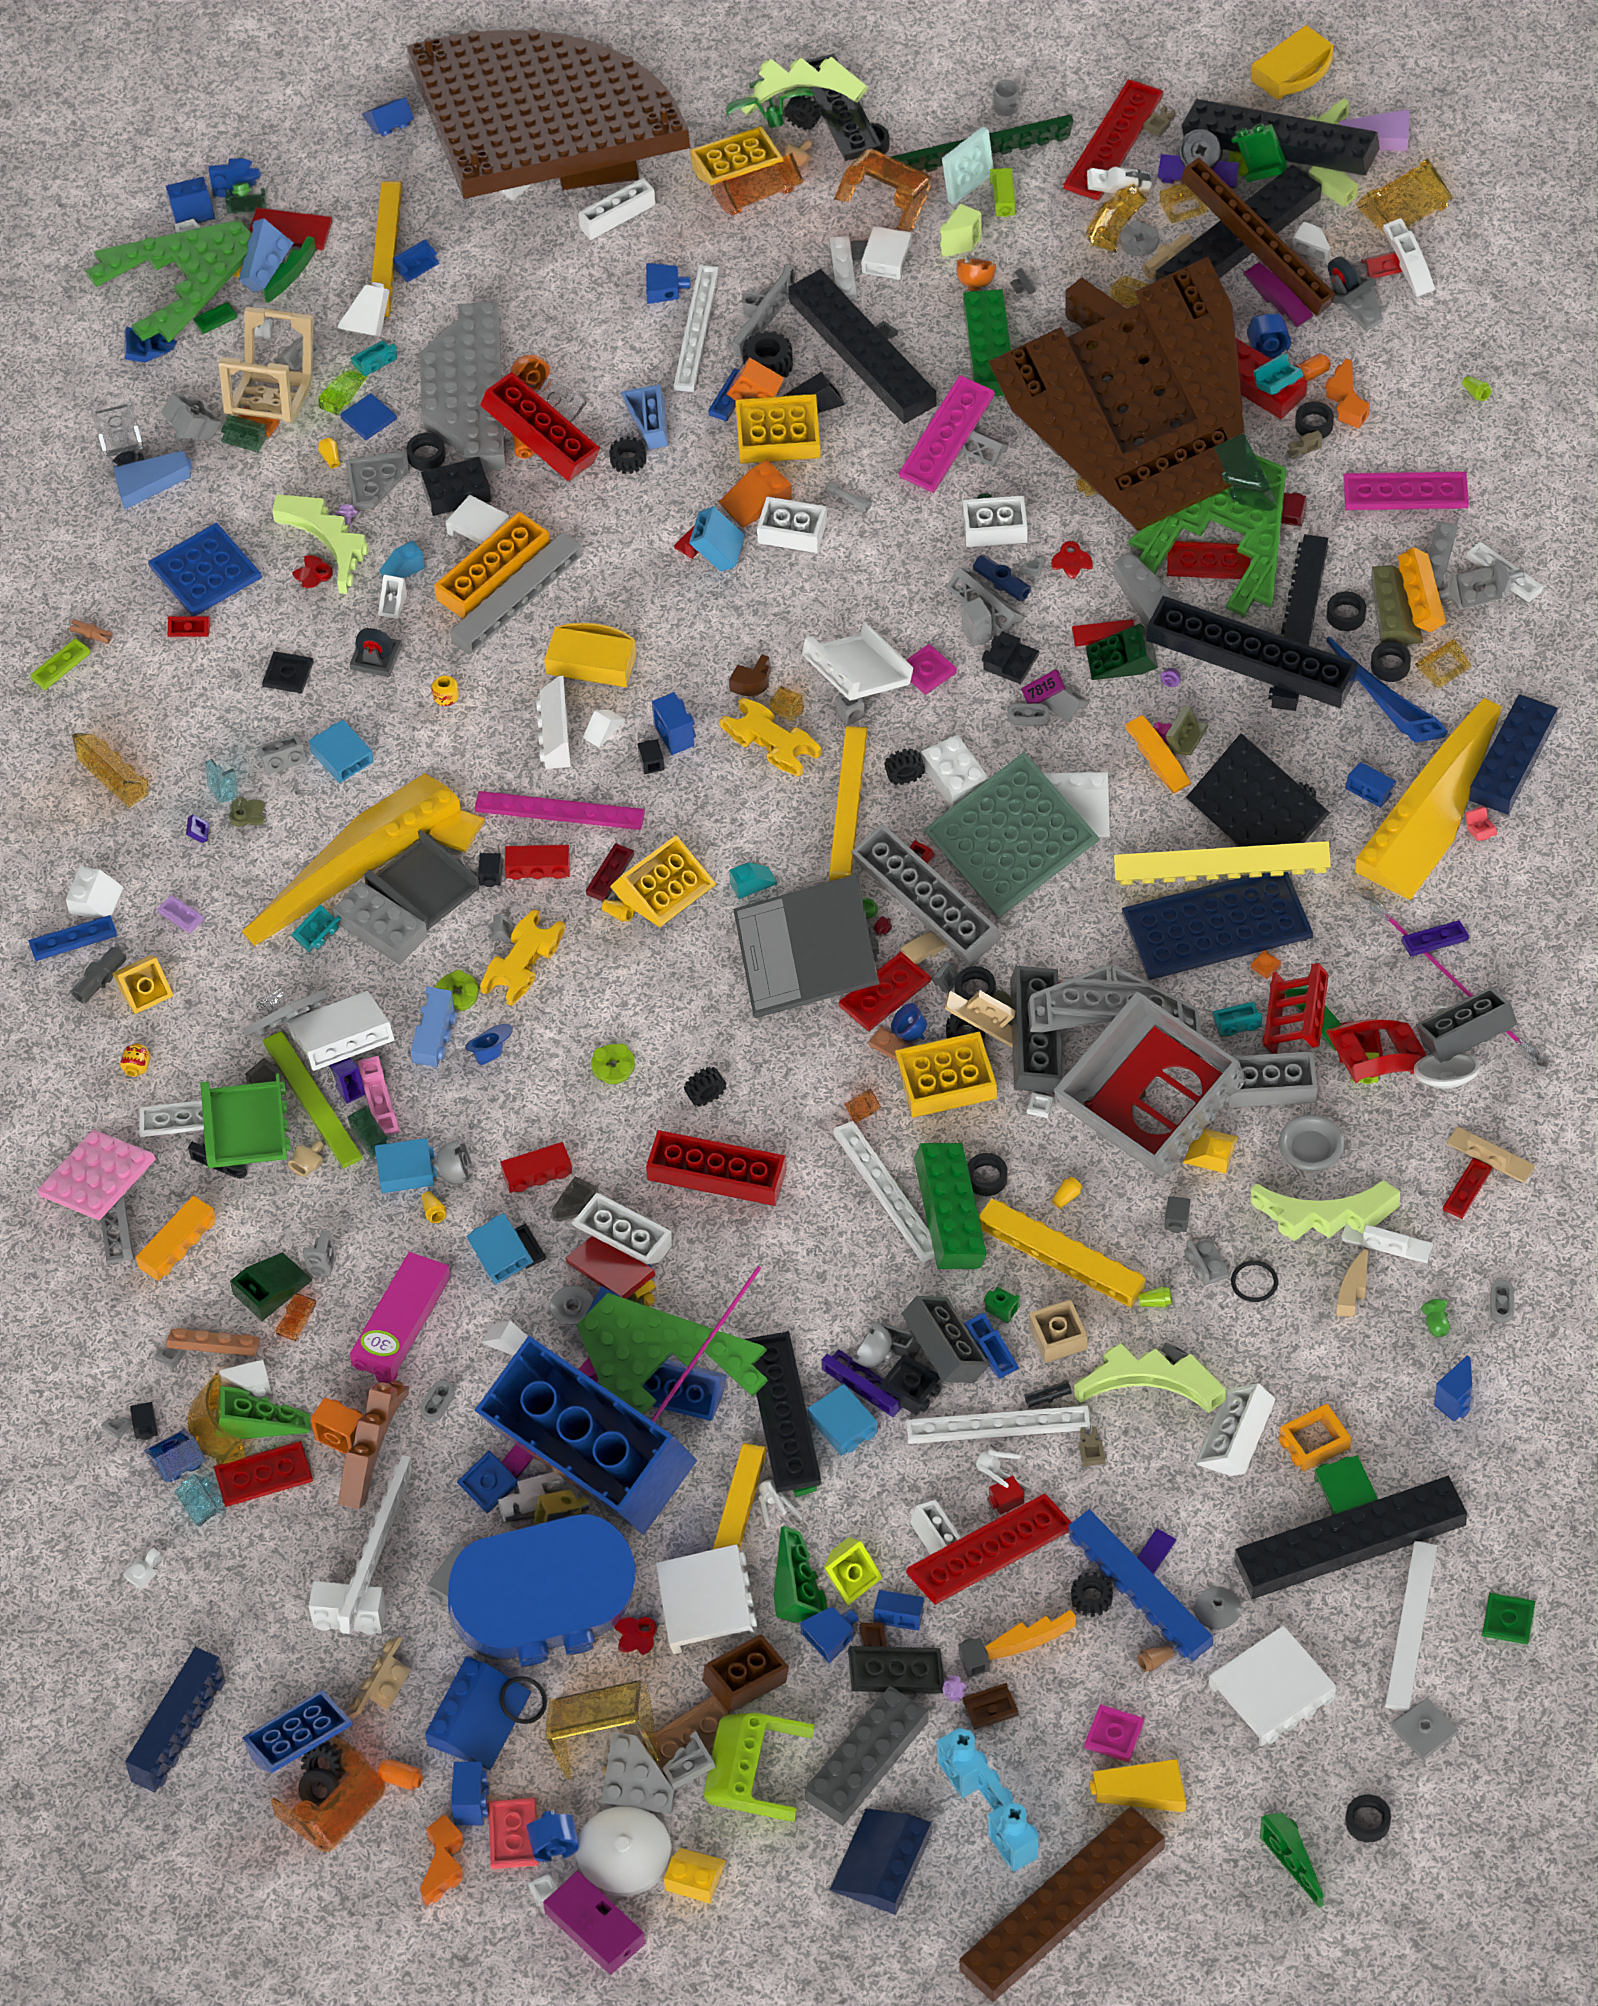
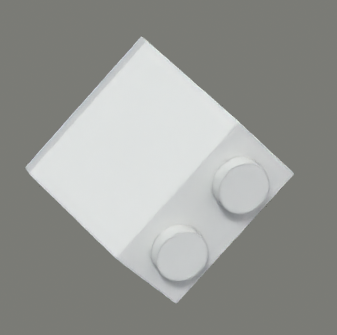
M80 866L66 898L68 911L70 914L93 919L112 916L123 891V886L101 870Z

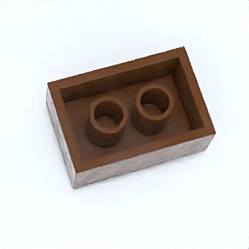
M760 1634L706 1663L702 1681L730 1714L786 1683L789 1666L765 1637Z

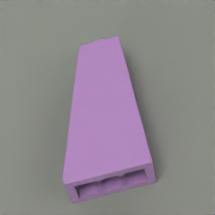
M1410 110L1338 121V125L1378 132L1379 150L1408 151Z

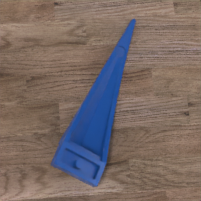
M1327 637L1326 642L1338 656L1357 662L1331 637ZM1358 663L1356 678L1400 732L1408 735L1415 743L1445 738L1448 731L1436 717L1397 694Z

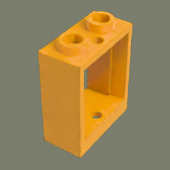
M1328 1403L1280 1427V1436L1278 1437L1280 1445L1283 1449L1287 1448L1289 1450L1293 1464L1296 1467L1300 1466L1303 1472L1351 1447V1436ZM1321 1420L1334 1441L1305 1454L1292 1434Z

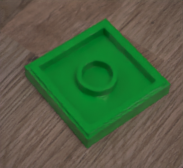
M1489 1593L1482 1637L1528 1645L1536 1601Z

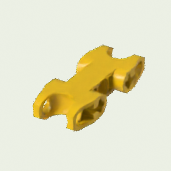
M741 698L738 701V708L746 715L745 717L734 719L729 716H723L720 719V727L734 741L744 747H748L752 742L761 747L765 746L766 750L769 751L766 755L767 760L780 770L800 777L804 773L803 766L795 757L807 754L813 758H819L822 755L821 747L808 733L798 727H793L789 732L773 723L775 720L774 714L767 707L747 698Z
M534 909L519 921L512 932L511 942L515 946L507 957L503 959L495 956L488 965L480 985L481 993L488 994L498 985L508 986L509 989L505 997L507 1000L506 1004L514 1005L526 994L535 980V973L530 971V966L535 964L540 955L550 959L557 950L565 931V923L559 920L548 929H540L537 927L540 920L539 911Z

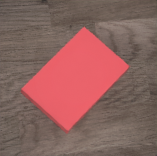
M536 1798L488 1801L491 1869L539 1866V1862L533 1856L526 1828L528 1823L537 1820Z

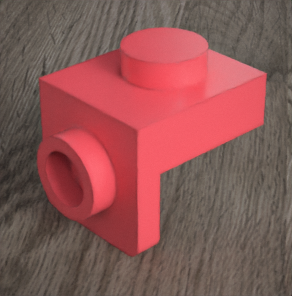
M1484 806L1465 812L1467 829L1477 841L1487 840L1497 835L1496 827L1488 819L1487 810Z

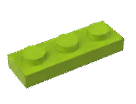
M76 638L31 673V680L42 689L47 690L90 655V649Z

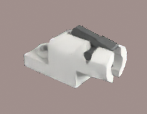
M1113 167L1108 171L1091 168L1087 170L1088 189L1114 194H1123L1127 190L1134 192L1148 191L1152 183L1150 179L1151 174L1148 171Z
M555 1472L517 1481L519 1494L512 1493L498 1499L503 1522L534 1519L538 1496L544 1495V1492L547 1491L548 1493L560 1491L561 1487H564V1479Z

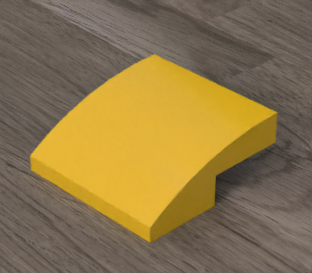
M461 810V812L434 825L429 834L436 843L465 853L472 845L475 835L482 828L485 818Z

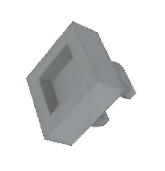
M501 913L494 915L493 923L488 925V928L493 933L489 934L488 937L494 941L501 939L505 943L511 942L513 923Z

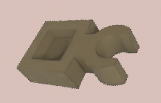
M1163 106L1160 114L1154 112L1143 124V129L1160 137L1170 127V122L1174 120L1175 110L1167 113V106Z
M1319 430L1305 434L1300 437L1299 442L1289 443L1288 447L1290 450L1287 451L1290 458H1295L1300 453L1305 455L1322 447V435Z
M1093 1427V1434L1086 1435L1084 1428H1081L1080 1438L1083 1442H1079L1082 1467L1105 1464L1102 1440H1097V1428Z

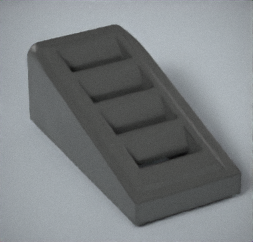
M881 1323V1326L890 1332L892 1338L896 1335L890 1348L894 1351L893 1353L901 1357L905 1354L914 1359L922 1346L918 1344L913 1332Z

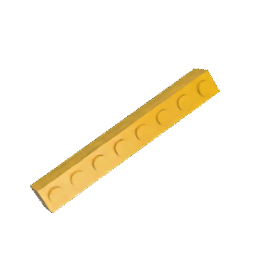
M991 1198L979 1215L981 1230L1130 1308L1139 1298L1138 1294L1142 1293L1145 1289V1277L1138 1271H1132L1124 1267L1120 1262L1108 1259L1101 1252L1093 1251L1085 1247L1080 1241H1074L1066 1237L1062 1232L1050 1229L1043 1222L1029 1218L1025 1213L1008 1207L1002 1201H996Z

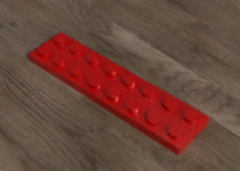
M1128 79L1064 182L1063 189L1100 201L1104 192L1088 189L1087 170L1094 168L1108 171L1113 167H1120L1142 132L1143 124L1153 114L1161 101L1164 91Z
M1044 1493L907 1567L906 1574L930 1601L937 1605L1069 1533L1068 1525L1072 1522Z

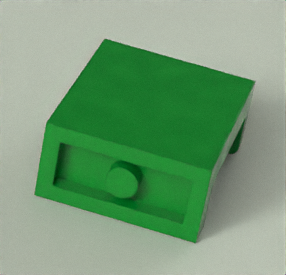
M1258 124L1250 130L1242 128L1236 131V135L1231 139L1232 143L1238 142L1248 168V172L1244 175L1247 183L1280 175L1288 168L1272 124L1265 126L1264 124Z
M1358 1455L1353 1457L1346 1456L1337 1462L1325 1463L1315 1469L1314 1480L1316 1483L1319 1482L1331 1508L1332 1515L1378 1500Z

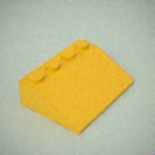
M762 126L689 150L693 171L700 180L710 185L783 161V157Z
M816 394L735 400L740 464L758 463L765 460L773 462L821 458Z
M675 835L621 875L610 887L624 904L658 927H661L712 889L716 883L678 836Z
M980 1031L895 1050L902 1085L912 1118L997 1099V1084Z

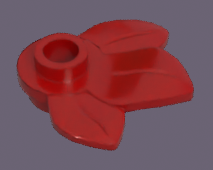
M1074 541L1063 543L1060 552L1056 553L1051 561L1053 570L1063 568L1065 574L1071 579L1076 578L1081 568L1092 569L1093 567L1091 556L1087 552L1082 551L1080 546ZM1072 548L1074 552L1070 553L1067 549Z
M311 555L304 556L305 567L292 571L294 578L302 582V588L316 587L320 582L328 581L333 575L332 568L327 563H324L321 558Z
M627 1617L620 1620L614 1626V1629L623 1635L618 1644L620 1652L630 1653L637 1649L641 1655H645L652 1650L654 1646L653 1637L657 1633V1624L653 1619L642 1617L637 1620L633 1617ZM649 1627L650 1630L642 1631V1628Z

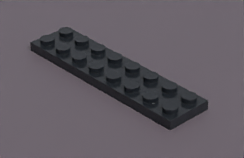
M835 53L806 61L817 71L821 70L820 65L826 58L832 57L839 63ZM809 87L814 93L812 97L817 102L816 105H820L819 109H821L822 117L845 161L882 151L881 143L860 102L857 103L846 95L832 89Z
M786 1331L746 1338L745 1340L762 1345L767 1350L753 1366L768 1380L756 1393L776 1493L822 1485L790 1332Z

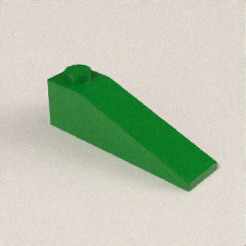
M784 1525L780 1529L773 1598L776 1617L792 1623H798L828 1609L825 1593L823 1590L819 1591L816 1583L818 1575L816 1571H812L808 1562L810 1555L801 1532Z

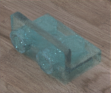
M213 759L205 761L208 788L219 804L229 802L238 796L234 769L224 772L222 767L216 765Z
M193 1474L174 1492L194 1524L201 1527L215 1513L223 1515L226 1513V1510L223 1507L224 1501L212 1490L213 1484L205 1476L200 1477Z

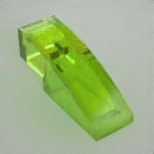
M352 370L339 375L319 396L320 409L338 415L343 406L348 405L367 379V376L364 377L362 374Z

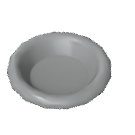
M1310 1114L1298 1116L1289 1121L1280 1132L1278 1144L1281 1155L1290 1165L1299 1170L1314 1172L1325 1170L1336 1164L1343 1154L1345 1142L1342 1131L1334 1122L1323 1116Z

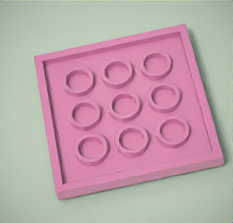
M93 1129L37 1189V1192L48 1200L100 1221L156 1158L149 1151Z

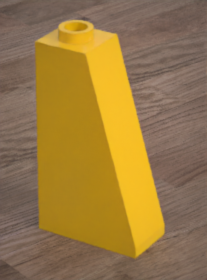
M1177 1759L1093 1771V1780L1089 1781L1090 1793L1096 1796L1097 1803L1176 1812L1186 1811V1799Z

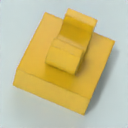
M650 1280L631 1295L632 1300L637 1302L642 1299L644 1305L648 1307L655 1304L656 1300L652 1295L656 1289L654 1282Z

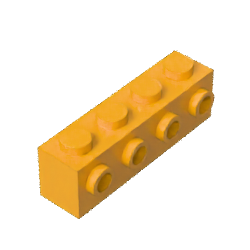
M1412 547L1397 556L1398 567L1403 577V587L1407 592L1408 605L1412 611L1414 625L1427 632H1433L1446 624V619L1429 556L1427 553Z
M193 1195L136 1256L138 1268L157 1281L167 1276L177 1261L185 1257L190 1247L199 1242L203 1233L213 1227L216 1221L214 1209Z

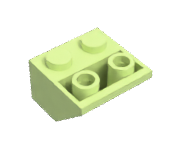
M960 204L956 210L952 211L949 220L943 223L940 228L942 256H951L974 249L982 238L980 211Z

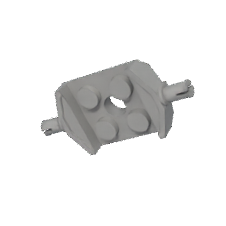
M1495 559V564L1457 575L1455 571H1451L1447 588L1438 591L1440 599L1448 597V600H1451L1459 610L1504 599L1509 595L1513 580L1525 577L1524 570L1522 568L1510 572L1498 559ZM1478 586H1485L1484 590L1475 591Z

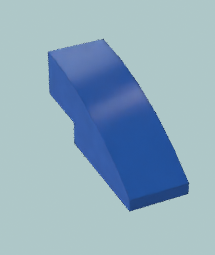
M984 1312L964 1323L990 1364L989 1368L999 1379L1019 1369L997 1329H993Z

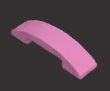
M379 1056L358 1060L357 1063L377 1136L382 1137L398 1133L399 1128L389 1098Z

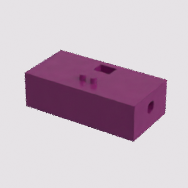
M579 1871L575 1872L543 1901L545 1914L610 1975L617 1971L646 1944L644 1932Z

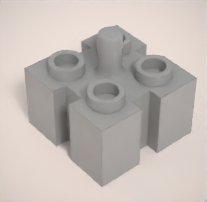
M172 393L161 411L166 418V422L174 426L177 431L174 436L177 441H182L183 438L210 441L222 423L213 412L208 410L207 404L199 397L189 396L186 398L184 395Z

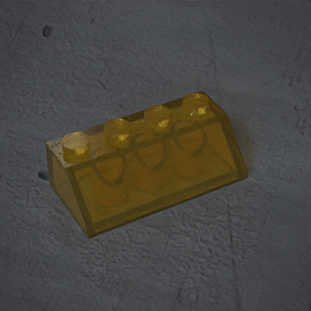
M74 733L72 735L77 760L128 808L149 795L147 780L142 775L139 776L135 773L132 765L126 764L117 751L113 752L104 739L100 740L95 734Z

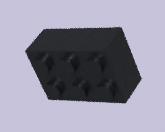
M480 457L421 471L422 485L432 516L455 511L469 495L485 503L491 502L490 486Z

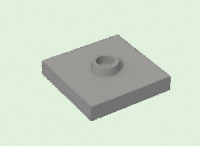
M1427 1697L1391 1724V1728L1422 1760L1456 1736L1459 1731Z

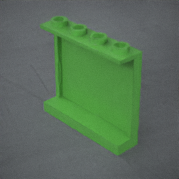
M279 1073L276 1074V1081L238 1086L210 1089L209 1081L200 1082L208 1168L288 1159L287 1151L291 1150L290 1137H286L285 1132H289L288 1118L284 1119L283 1114L288 1113L286 1100H282V1095H286L285 1082H280Z

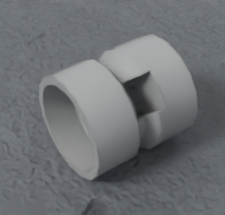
M1011 80L997 82L993 89L995 112L1002 116L1015 114L1019 108L1018 85Z

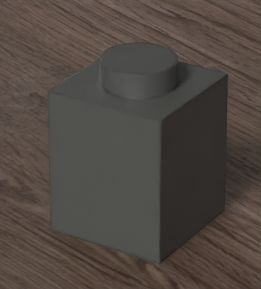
M1168 1196L1165 1230L1173 1233L1187 1232L1191 1199Z
M981 1637L976 1639L969 1638L958 1644L959 1657L967 1678L990 1671V1661Z

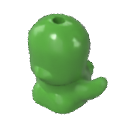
M1432 1299L1421 1307L1422 1312L1427 1316L1426 1326H1428L1430 1333L1435 1337H1443L1450 1331V1323L1446 1318L1448 1313L1445 1312L1448 1302L1443 1299Z

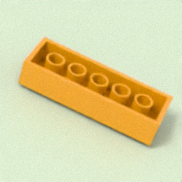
M520 511L517 512L434 584L436 600L464 619L470 611L475 610L484 599L492 595L497 587L502 586L512 574H516L526 562H529L541 549L550 544L549 532Z

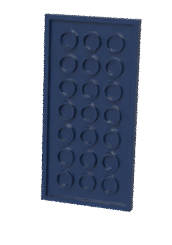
M1283 872V876H1271V873H1262V877L1249 878L1248 875L1239 879L1122 908V915L1148 981L1313 938V931L1288 872Z

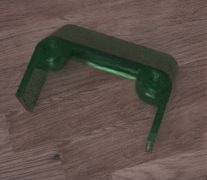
M1244 433L1214 447L1225 470L1222 476L1226 484L1231 483V490L1228 492L1233 503L1237 501L1239 505L1266 511H1272L1277 508L1269 483Z

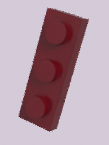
M615 843L588 885L586 895L600 901L607 899L612 892L610 886L624 873L634 857V850Z

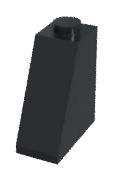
M822 371L783 395L816 394L817 413L845 405L838 389Z

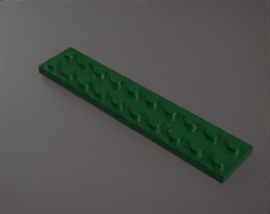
M1072 114L989 133L992 157L993 154L999 152L1004 155L1011 153L1012 149L1019 148L1020 150L1029 149L1033 144L1038 143V146L1047 145L1050 140L1056 139L1059 142L1068 139L1074 121ZM966 139L885 157L881 173L883 179L893 181L905 174L910 177L917 175L922 170H926V172L935 171L937 167L943 166L942 158Z

